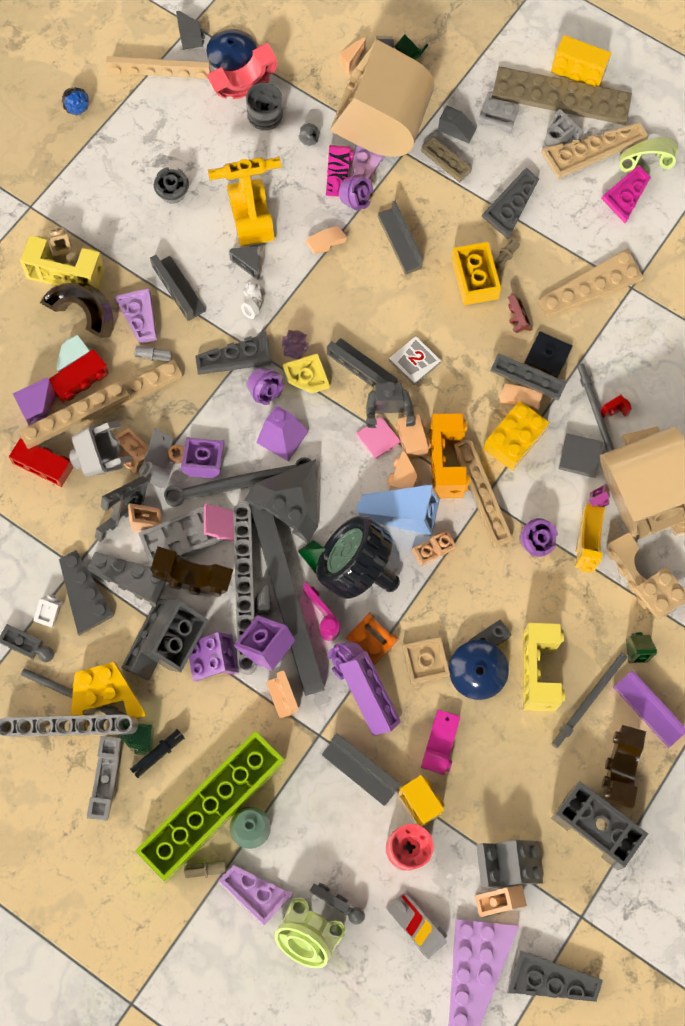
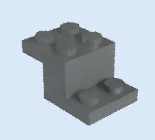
M513 840L495 844H476L481 888L543 884V869L540 863L541 852L538 841Z

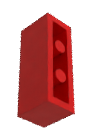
M93 349L49 378L54 393L62 403H65L66 401L73 400L81 391L88 390L96 381L104 379L109 371L107 365Z
M22 438L18 440L9 455L12 464L60 487L63 486L73 469L70 459L66 456L55 455L51 449L47 447L41 448L37 445L28 449Z

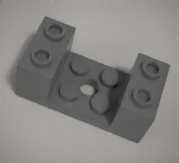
M581 781L574 785L551 817L553 821L566 831L572 828L604 854L601 858L616 870L626 867L648 835L646 831ZM597 819L606 821L607 827L605 830L597 828Z

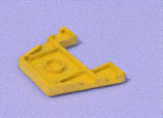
M115 662L75 672L70 716H85L84 712L87 710L124 701L127 715L134 716L136 719L147 717L146 711L142 708L138 698L129 687L128 682ZM87 722L84 724L86 731L88 730Z

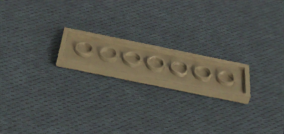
M500 66L498 67L492 94L493 99L552 111L561 109L567 114L626 125L632 93L599 86L593 87L585 83Z

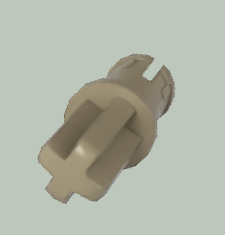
M510 239L507 245L500 250V255L494 261L496 269L500 270L507 260L512 259L513 253L520 246L516 239Z
M225 860L208 863L204 861V863L184 866L185 878L200 876L208 878V875L226 873Z

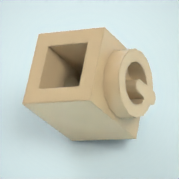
M56 227L49 231V240L54 256H63L72 252L67 230L64 227Z

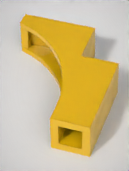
M586 503L582 511L575 552H578L575 568H579L580 571L587 573L594 572L602 560L601 532L605 507H598L597 505L592 507L588 503Z

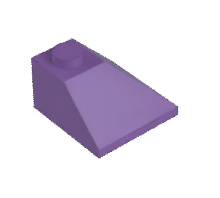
M48 377L13 393L28 426L48 416L56 397Z
M276 405L263 425L257 439V444L289 461L307 435L308 430L291 413Z

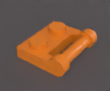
M369 612L346 636V639L349 642L357 643L364 652L367 651L372 663L375 665L396 644L399 638L396 635L390 634L374 619L375 616ZM368 624L388 641L385 645L365 628Z

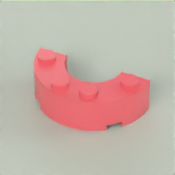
M266 43L253 50L251 60L241 69L226 71L221 67L207 74V77L218 96L225 99L227 97H232L233 99L243 98L253 85L270 81L269 76L271 73H275L277 69V58L270 45Z

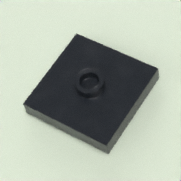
M539 331L524 363L558 378L573 345Z

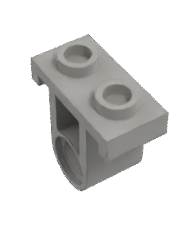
M561 109L556 111L552 122L553 125L547 130L544 141L546 147L562 143L564 145L571 138L574 140L579 139L580 141L584 133L581 126L571 120L569 115Z

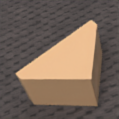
M128 504L129 520L133 532L146 530L162 523L160 508Z

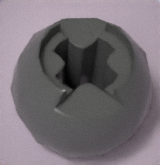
M311 123L301 126L299 140L307 146L315 145L320 134L318 127Z

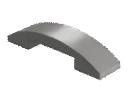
M100 737L97 754L98 762L92 797L89 800L87 819L108 821L117 780L121 738Z

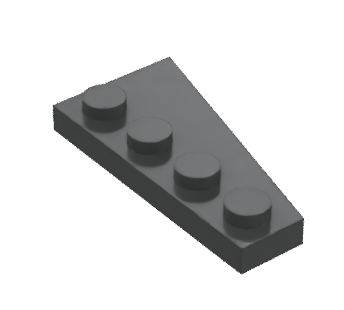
M526 167L481 217L508 239L539 178Z
M266 331L253 338L252 336L244 338L242 342L227 344L225 348H215L195 355L198 375L271 365Z
M77 550L60 558L59 562L77 633L80 636L114 616Z
M95 552L88 565L89 572L107 582L117 584L118 588L124 591H130L135 594V597L150 602V605L155 608L166 585L165 581L152 576L151 567Z
M520 950L507 993L597 1002L603 980Z

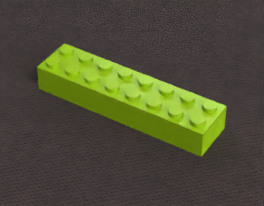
M255 731L135 852L167 883L285 764L284 759Z

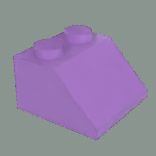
M257 615L234 646L258 666L273 671L295 642V639L286 625Z

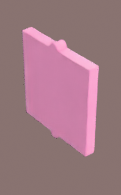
M382 417L376 420V428H368L366 426L356 433L375 459L386 452L389 453L390 449L401 442Z
M205 504L204 534L217 537L218 540L221 538L233 542V511L221 508V506L216 507Z

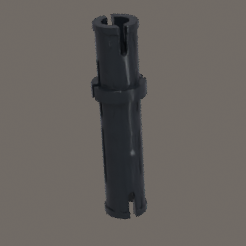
M176 729L164 741L160 740V744L130 768L132 773L137 771L135 776L140 778L143 773L164 755L170 754L172 752L171 749L185 739V737L181 734L175 739L181 733Z

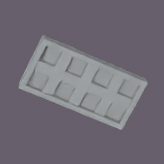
M204 507L138 533L151 566L157 546L175 551L180 557H184L225 540L221 538L218 540L217 537L204 534Z

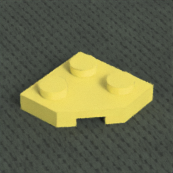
M318 353L283 364V370L289 384L312 394L330 388Z

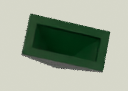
M312 540L298 550V553L316 574L319 556L326 549Z

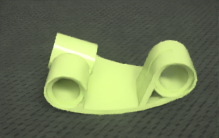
M658 137L640 142L620 155V168L624 172H631L635 168L641 154L656 153L655 156L659 158L661 167L670 169L676 163L675 157L678 151V144L670 137ZM626 159L632 160L629 164L623 163Z

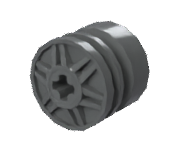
M267 82L253 85L246 95L247 119L256 129L271 130L281 123L283 117L282 94L275 85Z

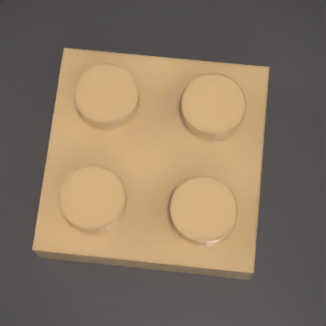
M667 567L634 589L658 621L685 603V590Z
M441 637L402 645L411 685L450 677Z

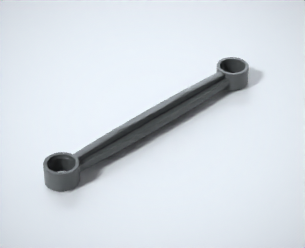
M302 457L296 461L295 465L242 474L183 489L177 485H171L164 492L165 501L169 506L177 507L183 503L184 499L251 487L258 482L312 460ZM171 491H178L181 493V497L177 501H170L168 494Z

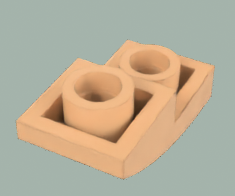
M334 226L314 234L306 239L305 243L313 254L329 251L332 245L345 243L347 237L339 226Z
M505 384L500 400L501 403L517 404L521 401L532 410L538 411L543 394L526 387Z
M445 531L431 537L429 541L413 547L411 551L419 565L423 566L452 551L457 546L449 532Z

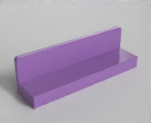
M367 651L361 652L351 661L339 664V668L372 735L391 732L401 721Z
M633 670L613 687L668 748L685 734V726Z

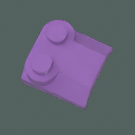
M187 437L181 471L192 477L215 478L221 473L224 440Z

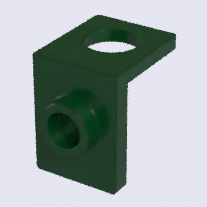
M404 34L394 47L399 52L416 60L429 45L425 44L418 48Z

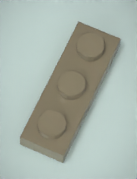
M434 137L421 148L422 153L459 183L472 171L468 164Z

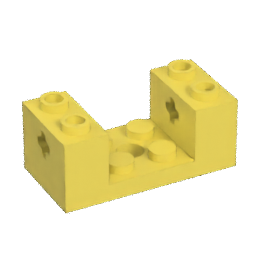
M29 235L20 259L27 279L56 286L64 283H84L98 289L105 271L100 252L94 249L82 248L75 267L68 263L61 264L55 262L48 241L41 236L34 237Z
M528 623L523 632L524 710L556 711L562 702L565 701V690L562 689V683L537 682L541 678V671L537 669L540 653H555L558 647H560L561 642H564V631L561 630V624Z

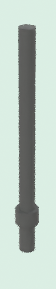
M583 363L579 364L577 368L581 376V385L585 388L606 450L609 452L614 450L592 388V379L588 376L585 365Z
M620 653L569 721L561 726L559 734L551 743L552 746L558 748L564 739L572 734L574 726L627 659L624 653Z
M23 669L21 676L72 698V689L30 670ZM112 705L95 708L105 713V715H127L118 711V708Z

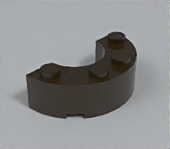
M64 283L51 288L40 301L42 305L54 312L65 311L69 305L76 303L86 314L87 324L85 329L100 338L111 336L113 329L111 306L106 297L91 285Z
M157 546L151 566L152 576L170 583L169 586L178 590L181 588L187 589L193 595L205 593L221 597L222 594L228 591L234 570L218 564L201 565L181 558L177 552Z
M625 725L621 726L619 732L615 731L613 736V743L615 744L611 758L607 757L605 769L608 770L607 776H604L602 781V788H605L603 799L608 803L629 809L634 808L638 788L635 786V775L641 753L644 749L646 731Z

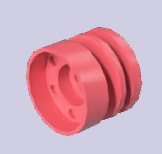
M407 824L397 828L389 835L386 842L388 860L394 867L400 870L411 871L420 868L431 859L434 843L431 835L425 828L417 824ZM407 843L408 846H412L413 850L409 851V854L407 850L403 849V847L406 846Z

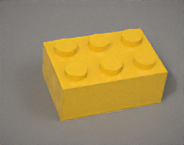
M563 35L556 50L551 72L575 82L600 87L612 53Z
M483 242L453 248L451 260L463 306L498 300L501 286L489 243Z
M519 401L487 438L483 449L514 471L547 431L550 422Z

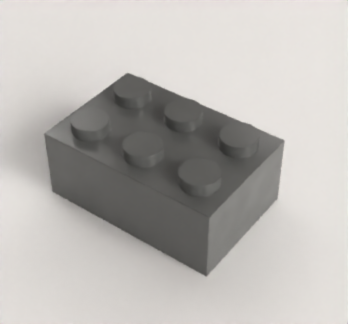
M168 599L142 645L140 652L170 671L182 672L209 620L182 601Z

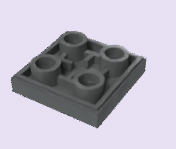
M567 433L558 469L596 478L603 442Z

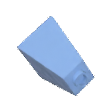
M432 485L363 494L361 501L357 503V512L359 515L367 516L379 524L432 535L440 500Z

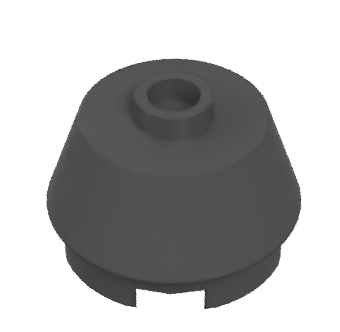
M167 167L157 173L153 186L156 194L162 200L174 204L180 202L186 195L189 181L182 170L169 169Z

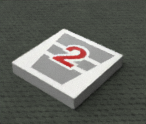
M416 336L389 358V362L413 385H416L441 363V360Z

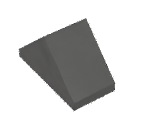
M257 246L231 248L229 250L230 260L255 279L258 280L260 278Z

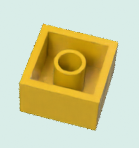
M422 775L401 787L398 795L416 823L424 827L442 815L445 804L439 795H434L431 790L433 788L431 782L427 777L424 779Z

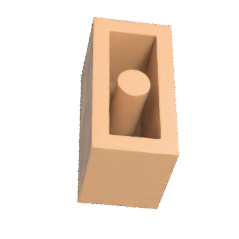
M419 414L415 415L416 424L406 427L407 417L397 419L396 427L403 452L407 454L409 459L426 456L428 449L431 448L429 437H425L424 431H426L424 420L421 421Z

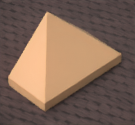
M361 38L340 53L346 73H350L365 51L366 38Z

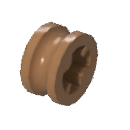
M181 445L171 446L168 450L170 461L175 464L182 463L184 448ZM176 451L177 453V451H180L181 456L175 458L173 452Z

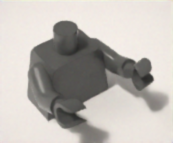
M387 382L375 384L373 390L368 394L366 426L368 428H376L375 414L405 412L407 417L406 427L414 426L416 421L413 404L409 392L403 389L402 383Z

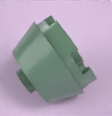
M257 807L242 808L231 819V837L236 844L243 848H257L264 844L270 835V819L263 810Z

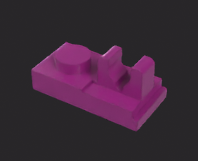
M607 484L590 492L589 502L592 507L596 505L598 507H605L610 504V489Z

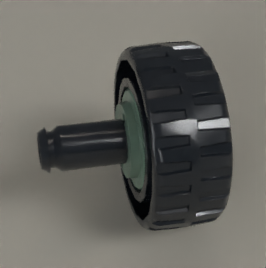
M355 516L344 522L328 539L324 546L326 550L319 556L316 567V575L319 582L342 598L350 599L357 597L368 590L374 583L382 589H386L387 592H394L400 585L399 577L386 568L392 551L391 535L367 516Z

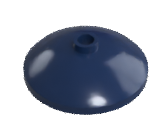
M226 29L216 33L209 40L206 49L207 58L216 69L222 67L226 71H236L248 64L253 56V50L257 49V45L248 33L238 29Z
M472 640L461 645L452 655L449 664L450 679L456 690L463 696L474 700L488 699L498 694L505 686L509 675L508 661L502 650L495 644L485 640ZM478 667L483 668L484 671L482 674L476 673V669Z

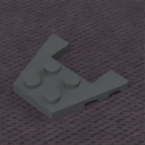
M144 476L102 496L100 507L105 511L112 507L113 511L112 517L96 528L95 538L99 542L106 538L104 534L109 529L113 531L118 526V522L123 516L126 518L129 516L128 504L141 505L144 502L149 482Z

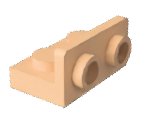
M127 428L114 437L119 441L121 447L120 456H132L133 461L124 465L133 473H136L144 461L148 446Z
M280 671L277 673V678L267 681L266 684L277 714L282 719L298 713V706L285 671Z

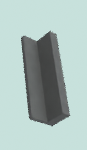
M392 201V208L379 212L378 219L406 275L422 269L423 257L396 201Z
M157 255L150 257L152 268L187 321L206 312L205 307L171 256L161 261Z
M341 338L336 343L331 341L327 346L328 356L373 388L375 384L396 383L398 380Z
M499 353L490 370L492 373L558 401L567 383Z
M159 599L156 608L152 606L121 666L123 670L135 673L147 681L150 680L158 663L140 652V649L167 602L165 599Z
M338 733L334 735L331 743L322 753L325 759L383 806L389 802L400 788V783Z

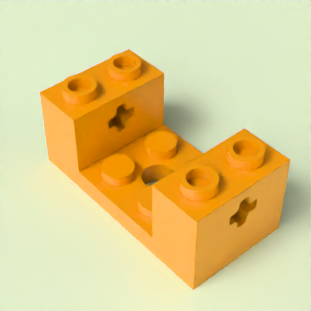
M463 413L432 414L429 428L432 486L438 498H463L464 493L468 491V485H470V474L466 473V467H446V457L443 456V450L445 446H453V444L461 442L465 438L467 421L463 420Z

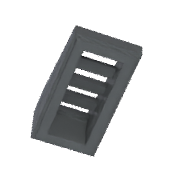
M264 586L255 597V615L271 614L269 586Z

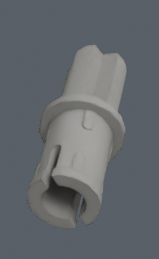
M137 345L135 347V357L151 359V361H154V359L171 361L172 359L171 351L160 350L155 347L149 348Z

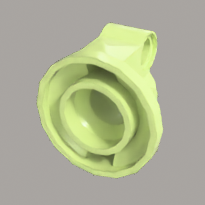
M296 898L291 902L285 918L275 932V941L284 954L295 962L311 968H322L327 965L335 947L338 946L344 937L346 930L344 924L340 921H331L329 923L320 914L309 911V905L304 899ZM294 909L300 911L301 914L296 913Z

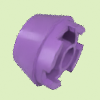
M357 174L342 181L339 188V196L343 204L354 210L365 209L370 205L371 201L368 200L370 192H373L370 179Z
M258 368L249 376L247 389L255 402L269 405L274 397L279 398L284 389V384H282L283 377L276 370Z
M535 518L530 520L521 529L519 541L521 546L531 555L542 557L555 549L558 532L551 522L542 518Z
M355 642L336 644L328 652V659L332 658L334 664L332 670L340 680L345 678L339 668V664L351 661L358 654L364 652Z

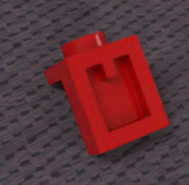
M621 394L603 405L601 413L603 418L608 415L613 416L620 411L626 417L630 414L632 408L630 402Z

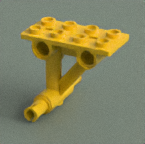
M280 156L270 159H263L261 157L249 160L242 159L238 162L227 163L221 168L208 169L210 181L226 178V180L239 178V183L227 185V192L240 247L275 240L272 218L266 203L264 185L261 179L252 180V176L264 174L266 170L282 168Z

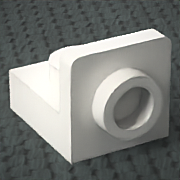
M54 595L40 598L33 621L53 627L59 608L63 606L64 602Z

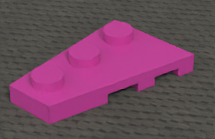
M638 165L606 192L601 199L626 223L651 177Z

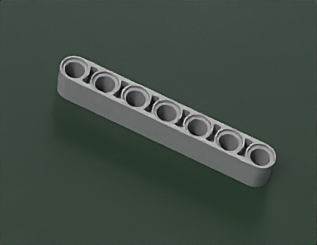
M134 716L6 717L0 719V735L8 737L125 735L135 733L139 724ZM128 719L130 727L125 730L123 724ZM89 720L90 728L86 731L84 724ZM106 720H109L110 727L105 730L104 723ZM49 721L51 727L49 731H46L45 725ZM67 721L71 725L68 731L65 730V723ZM30 722L31 729L27 732L26 725ZM8 723H11L12 728H11V730L8 732V731H7V725H8Z

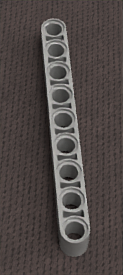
M238 503L233 510L237 641L246 630L241 628V624L244 622L251 624L255 619L252 518L250 507L246 503ZM240 511L247 512V515L243 517H240L237 514ZM241 529L248 531L245 535H240L238 532ZM246 547L248 552L243 554L239 552V549ZM242 566L249 567V570L246 572H241L239 569ZM247 584L250 588L247 591H242L239 589L240 586ZM243 603L250 604V608L247 610H242L240 606ZM237 649L240 672L244 675H251L256 670V663ZM249 660L252 662V666L244 668L242 663Z

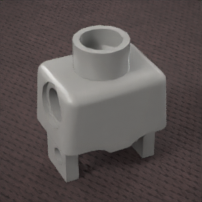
M120 421L90 426L72 436L74 449L69 454L70 462L74 468L82 470L85 477L122 469L124 464L133 461L131 455L120 456L121 447L119 441L112 433L113 429L121 427Z

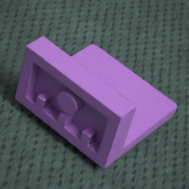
M217 632L198 640L189 657L193 681H199L219 673L231 675L239 673L232 634Z

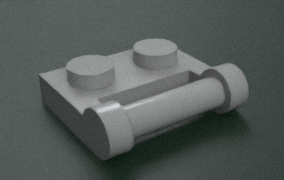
M486 97L478 123L502 128L506 132L511 133L519 106Z

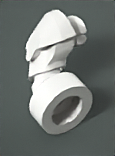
M251 281L246 284L243 290L247 300L241 305L243 314L249 319H253L259 314V308L262 304L260 286Z

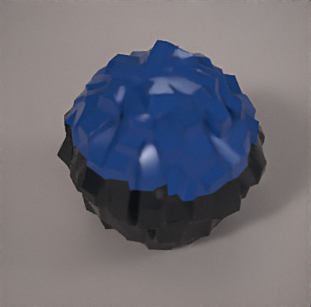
M77 87L66 89L62 96L63 109L69 114L80 115L88 109V94L84 89Z

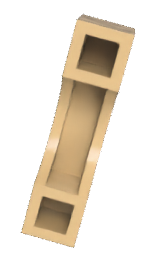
M630 532L609 543L606 548L607 555L618 566L619 574L627 580L630 591L638 597L641 608L650 613L651 611L634 590L635 587L647 579L643 578L636 570L634 559L640 547Z

